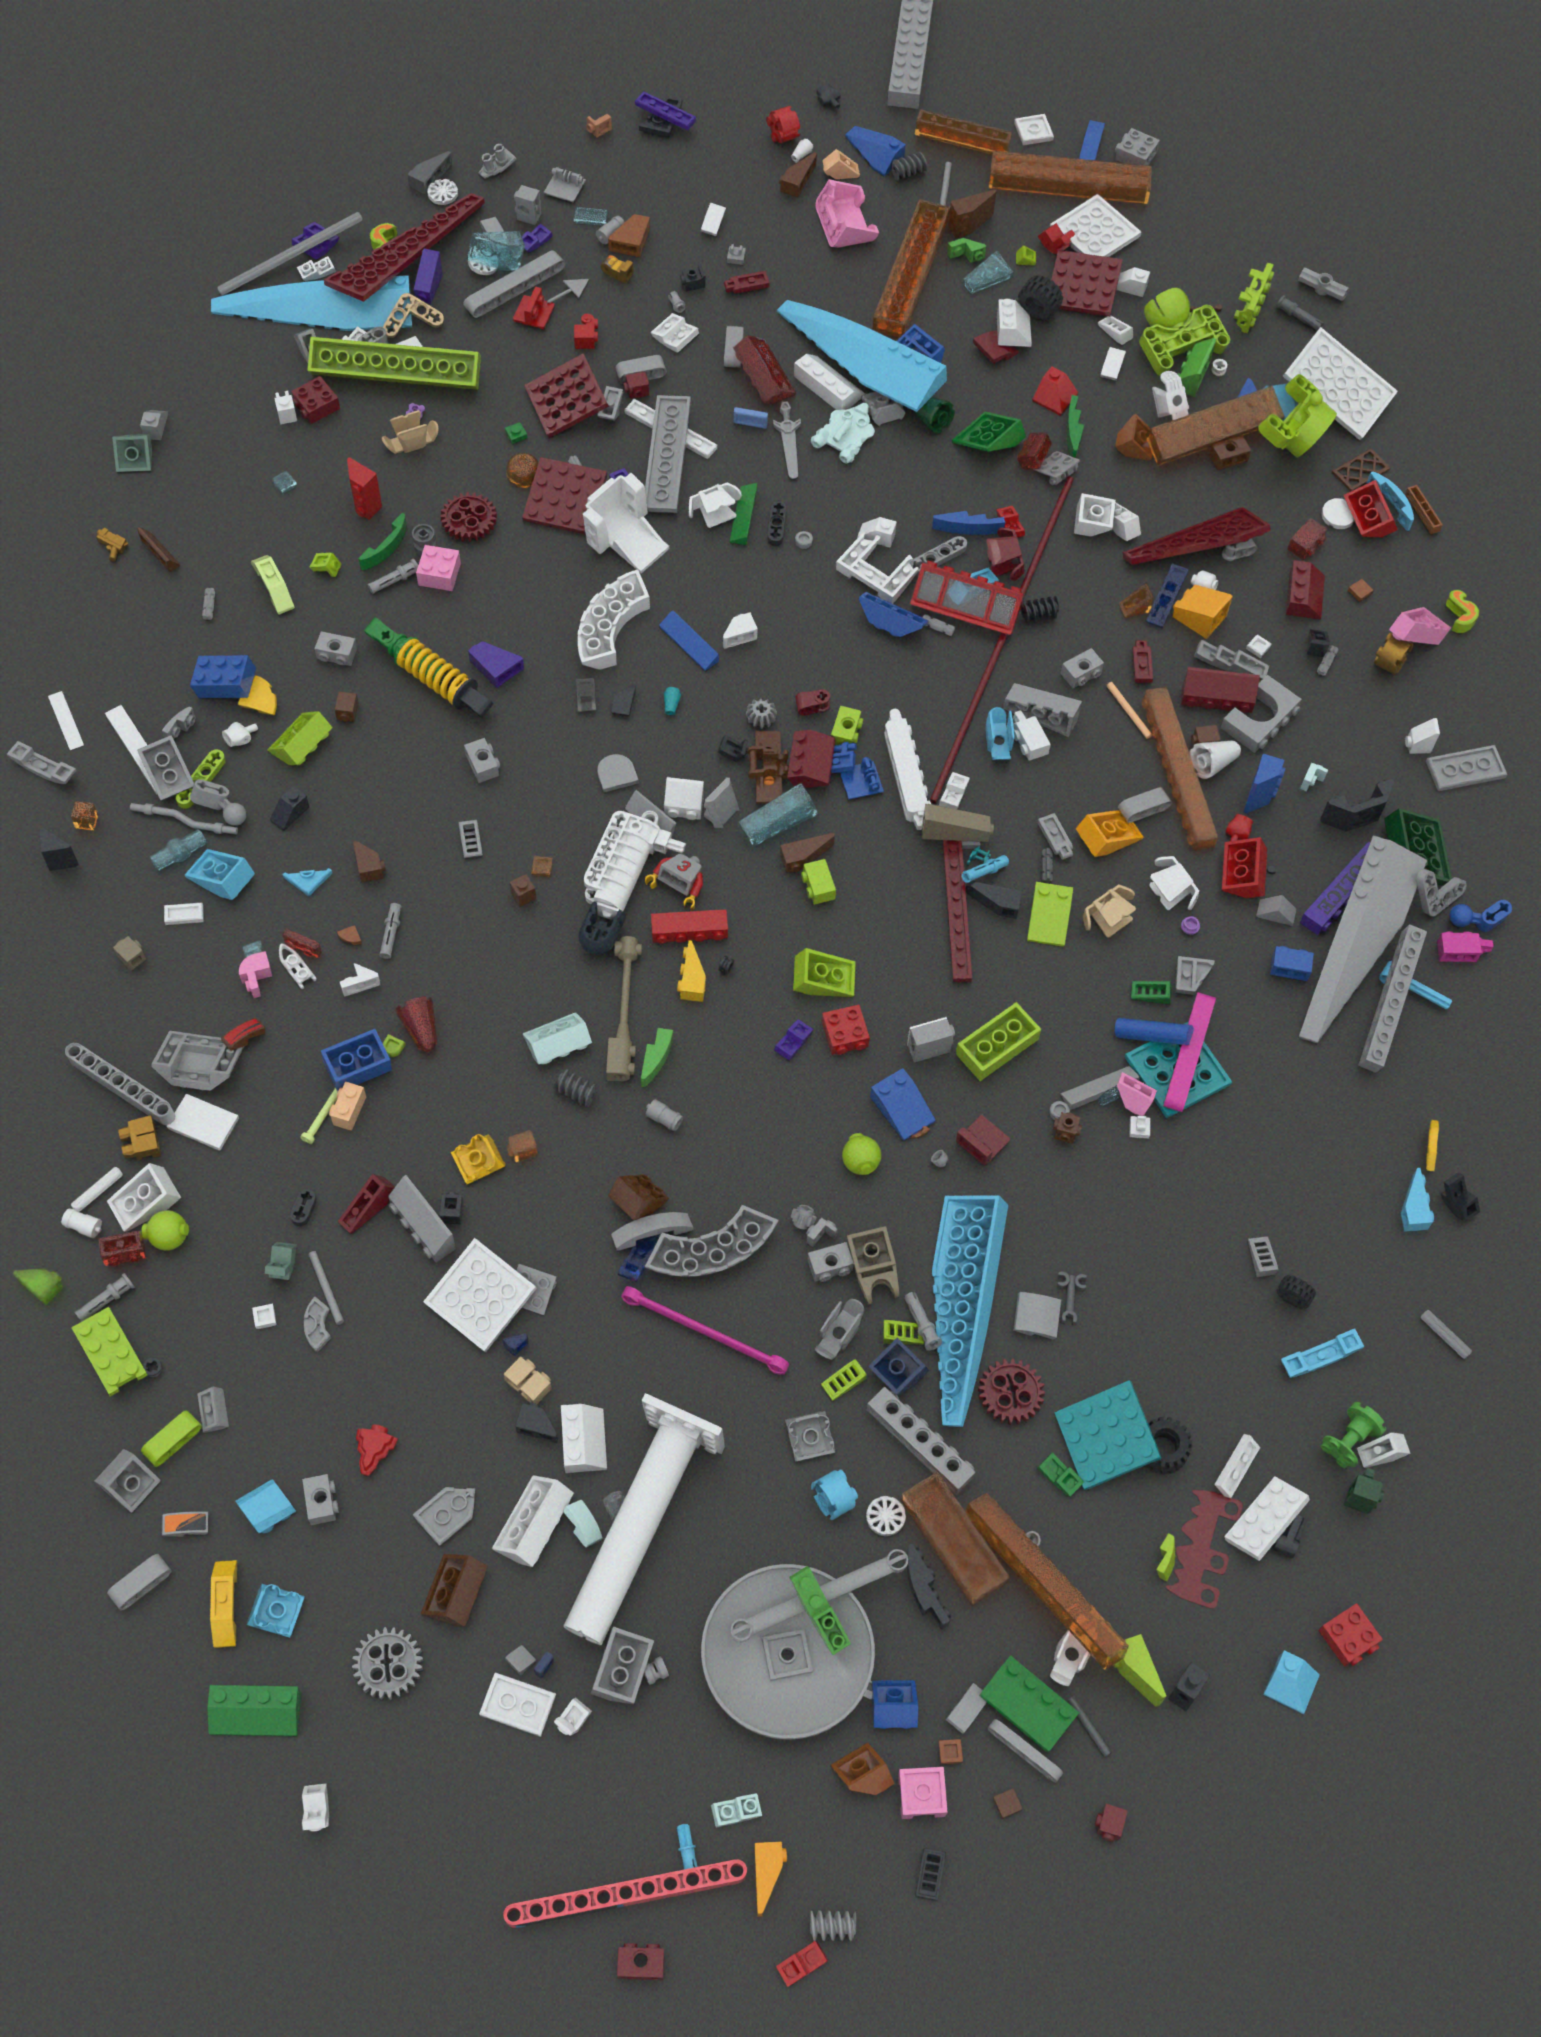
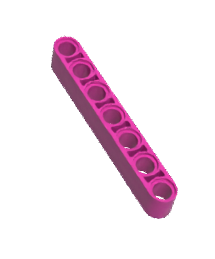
M1197 992L1188 1025L1194 1027V1032L1190 1044L1181 1045L1163 1107L1183 1112L1216 997Z

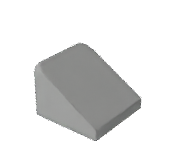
M522 1645L505 1657L506 1661L520 1676L536 1662V1659Z

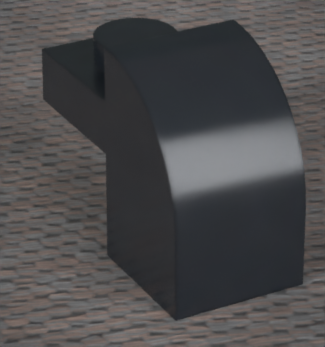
M1458 1172L1444 1181L1445 1191L1441 1193V1196L1446 1206L1455 1216L1466 1222L1480 1213L1478 1197L1467 1191L1463 1174Z

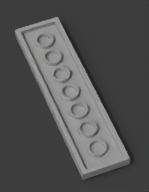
M657 395L645 484L648 512L677 513L691 396Z

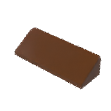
M141 527L137 528L140 540L168 571L171 572L180 566V563L151 532Z

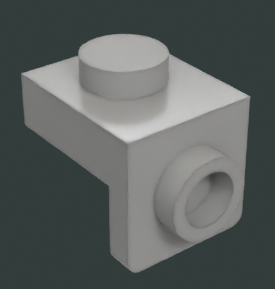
M821 1218L816 1225H811L807 1230V1243L814 1247L824 1233L835 1239L838 1230L836 1225L830 1220L826 1221Z

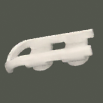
M281 943L279 946L280 961L299 987L304 989L302 982L310 977L315 982L317 978L298 953ZM283 949L292 953L286 960L283 959ZM295 968L297 973L294 974L291 969Z

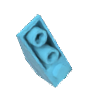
M1417 1168L1412 1176L1400 1213L1404 1232L1428 1230L1434 1222L1433 1211H1430L1429 1208L1430 1197L1425 1190V1176L1421 1173L1420 1168Z

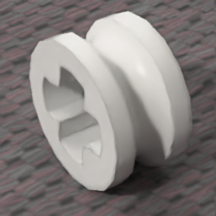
M1223 359L1214 360L1211 368L1212 373L1216 376L1224 375L1227 369V362Z

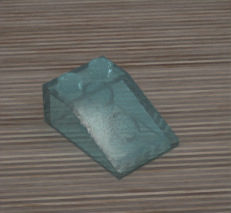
M520 231L472 233L467 259L503 271L519 269L525 248Z

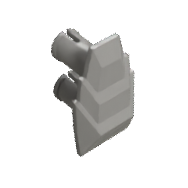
M502 144L494 146L495 153L493 155L489 153L482 155L483 167L478 173L484 179L492 175L495 176L499 172L502 173L517 159Z

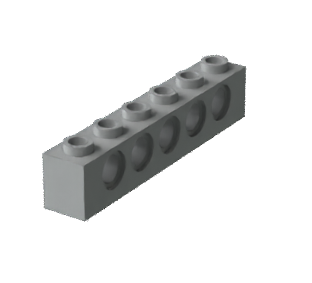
M884 1387L868 1402L866 1410L957 1495L974 1478L975 1471L972 1464L966 1460L963 1461L955 1448L952 1446L948 1447L943 1442L944 1439L939 1433H933L928 1428L929 1425L924 1419L917 1418L909 1405L900 1402L898 1395ZM894 1408L897 1413L889 1414L887 1409ZM909 1422L912 1427L904 1428L902 1423ZM924 1436L927 1441L921 1443L917 1440V1437ZM938 1450L942 1453V1456L935 1457L932 1451ZM953 1464L958 1470L950 1471L947 1466Z

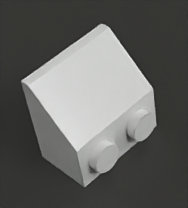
M1082 493L1077 504L1074 533L1091 537L1112 530L1115 500Z
M667 777L664 813L672 818L683 817L690 820H701L704 802V781Z

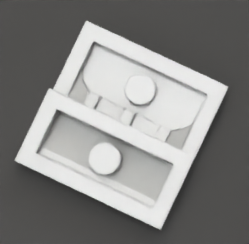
M673 313L651 331V335L656 340L677 353L699 334L697 327L687 324L683 317Z

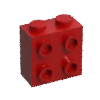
M860 1005L822 1013L821 1022L832 1055H842L855 1049L863 1050L869 1046L870 1037Z
M1357 1603L1324 1624L1318 1630L1344 1667L1350 1663L1352 1666L1363 1660L1361 1656L1366 1652L1371 1655L1380 1648L1378 1644L1383 1640Z

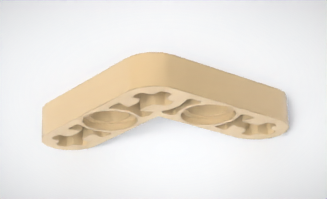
M404 293L400 296L383 328L386 330L387 338H394L409 314L435 328L442 326L444 316L440 311L415 296ZM409 298L411 304L408 303V304L405 306V310H404V309L402 308L403 305H404V300H407V299ZM420 306L426 308V313L423 315L417 312V308ZM429 311H431V316H439L440 322H433V318L431 316H429V318L427 319L426 317L428 316ZM396 312L403 313L404 316L401 320L395 319L394 314ZM394 322L395 325L393 327V331L395 332L391 331L390 333H388L387 327L390 328L392 326V323Z

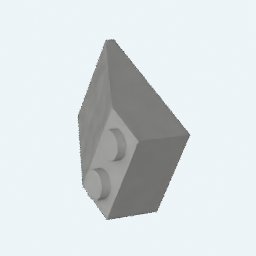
M172 735L137 749L160 800H164L194 786V782Z

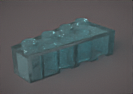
M802 783L739 821V824L754 846L818 815L812 798Z

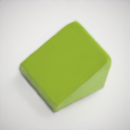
M1023 245L1016 252V264L1036 265V251Z

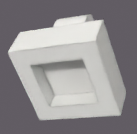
M1131 1116L1129 1137L1149 1139L1150 1118L1146 1116Z

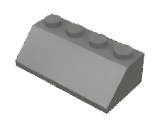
M405 1175L388 1196L390 1201L388 1206L394 1214H399L401 1217L400 1222L404 1228H409L412 1231L411 1236L417 1244L421 1243L423 1245L425 1255L429 1259L433 1258L437 1263L456 1249L453 1234L407 1175Z

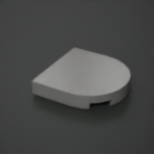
M613 754L600 761L598 765V778L603 792L639 783L633 763L627 757Z

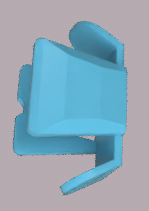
M995 707L989 711L986 720L987 749L991 752L992 760L1011 759L1009 751L1012 750L1015 738L1012 712L1009 711L1006 728V713L1004 709ZM995 737H1002L1005 742L1002 745H997L994 743Z

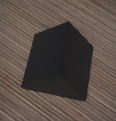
M41 827L39 829L41 853L49 871L73 868L79 865L71 845L45 828Z

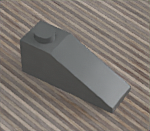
M447 151L417 164L408 173L409 187L426 194L428 186L434 183L435 180H439L452 165L451 152Z

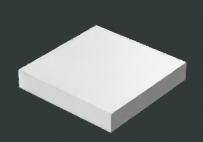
M1045 114L1016 118L1014 120L1023 146L1053 141L1054 136Z

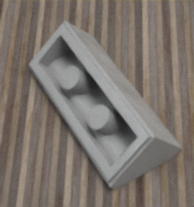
M636 790L625 809L630 814L639 817L646 811H654L658 815V826L660 829L671 832V836H673L676 822ZM647 817V818H646V819H648V820H650V821H652V822L655 821V819H654L653 817Z

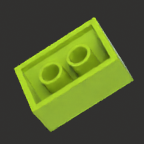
M319 711L302 713L267 750L288 765H300L306 760L305 756L318 747L317 744L320 740L328 737L329 731L333 727Z

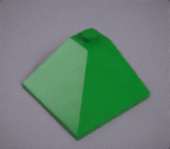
M984 411L953 438L952 443L989 452L1015 447L1026 438V434L1020 419Z

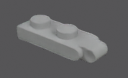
M1055 813L1039 818L1037 823L1054 854H1059L1062 860L1073 856L1071 850L1073 845Z

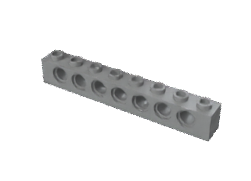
M1409 924L1401 932L1358 1066L1375 1073L1384 1067L1427 931Z

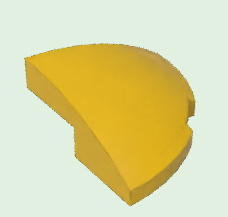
M255 675L248 698H240L238 705L243 708L257 710L259 713L275 716L277 699L276 695L271 692V684L262 677Z

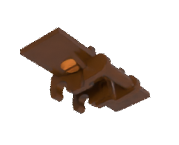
M755 731V746L748 748V754L750 755L748 777L756 779V804H782V780L788 777L789 767L787 766V760L789 755L788 750H784V753L781 754V731ZM757 760H763V769H757Z

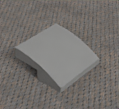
M1019 1292L1013 1331L1029 1336L1036 1334L1052 1340L1057 1338L1061 1300L1040 1294Z

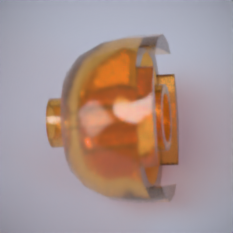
M525 452L513 455L508 461L506 469L509 482L515 483L517 487L526 488L532 486L538 467V460L532 454Z

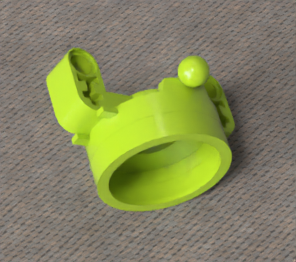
M1297 374L1285 386L1286 392L1298 402V405L1284 421L1278 416L1271 414L1258 426L1260 433L1274 446L1282 449L1286 448L1296 458L1303 455L1315 444L1337 415V412L1323 401V396L1318 388L1301 374Z

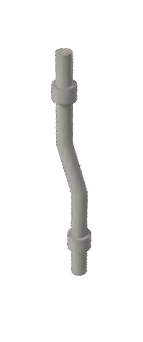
M131 803L130 805L131 811L144 812L146 815L173 816L194 829L214 831L216 834L228 833L237 835L238 827L225 826L223 823L217 822L215 824L197 822L175 809L155 807L154 804L147 803L145 805Z

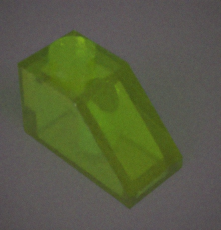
M45 1268L16 1270L13 1273L17 1281L45 1305L63 1289L60 1283L61 1277L56 1272L52 1271L50 1273Z

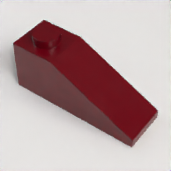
M372 1174L338 1222L349 1233H354L388 1204V1196L395 1186L385 1177Z

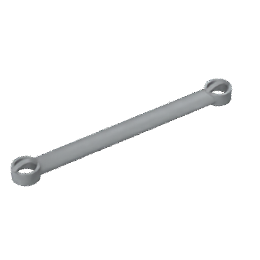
M892 1550L888 1556L823 1584L820 1588L826 1600L830 1601L890 1573L904 1571L908 1564V1556L902 1550ZM895 1554L900 1555V1556H898V1557H896V1558H894V1559H892V1560L889 1561V1559L891 1558V1556H893V1555H895ZM905 1559V1565L902 1568L892 1566L894 1563ZM798 1596L747 1619L735 1620L731 1625V1637L736 1642H746L752 1635L805 1612V1609ZM737 1624H745V1625H743V1626H741V1627H739V1628L733 1630V1628H734ZM745 1629L750 1631L745 1638L735 1636Z

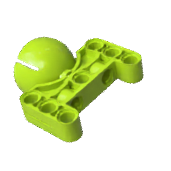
M1179 288L1168 289L1156 296L1160 309L1157 307L1155 300H1150L1145 306L1144 315L1151 327H1147L1144 330L1139 343L1155 373L1159 376L1163 372L1170 371L1174 362L1172 357L1193 349L1196 343L1215 338L1216 343L1213 352L1216 354H1222L1230 343V337L1214 308L1210 305H1203L1194 309L1191 313L1188 296Z

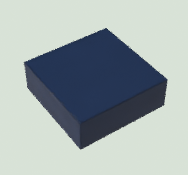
M546 1651L534 1668L535 1674L540 1678L544 1677L553 1664L554 1658L552 1654Z

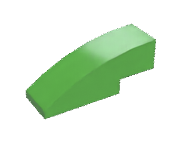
M658 1028L655 1045L647 1044L641 1075V1087H646L664 1065L671 1050L673 1030Z

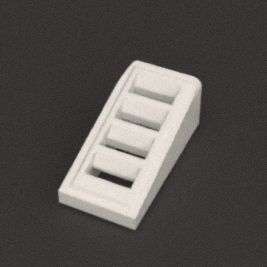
M1107 316L1098 322V326L1121 345L1133 338V327L1113 316Z

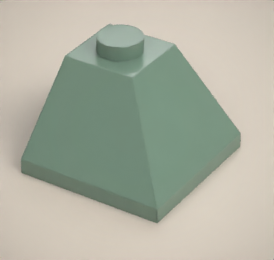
M130 434L112 437L116 472L151 471V434Z

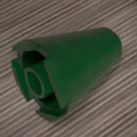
M931 397L917 412L912 410L936 434L943 432L942 429L944 427L948 428L955 415V410L952 407L954 405L951 402Z

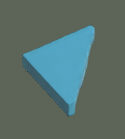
M328 868L324 871L308 870L291 874L285 872L283 878L307 896H310L332 874V870Z

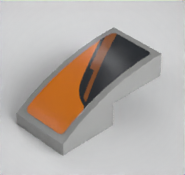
M178 1512L162 1515V1536L183 1537L185 1534L206 1535L208 1533V1512Z

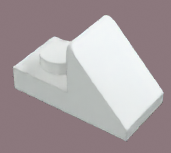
M354 964L356 977H348L340 981L344 997L381 985L378 973L358 964Z

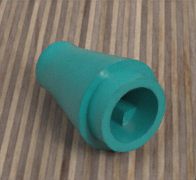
M668 687L664 692L665 714L675 715L681 698L678 688Z

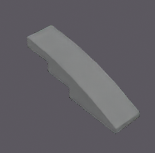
M1204 640L1199 642L1194 657L1225 671L1260 675L1259 681L1266 677L1269 669L1267 664L1241 650L1235 653L1222 645L1215 647Z

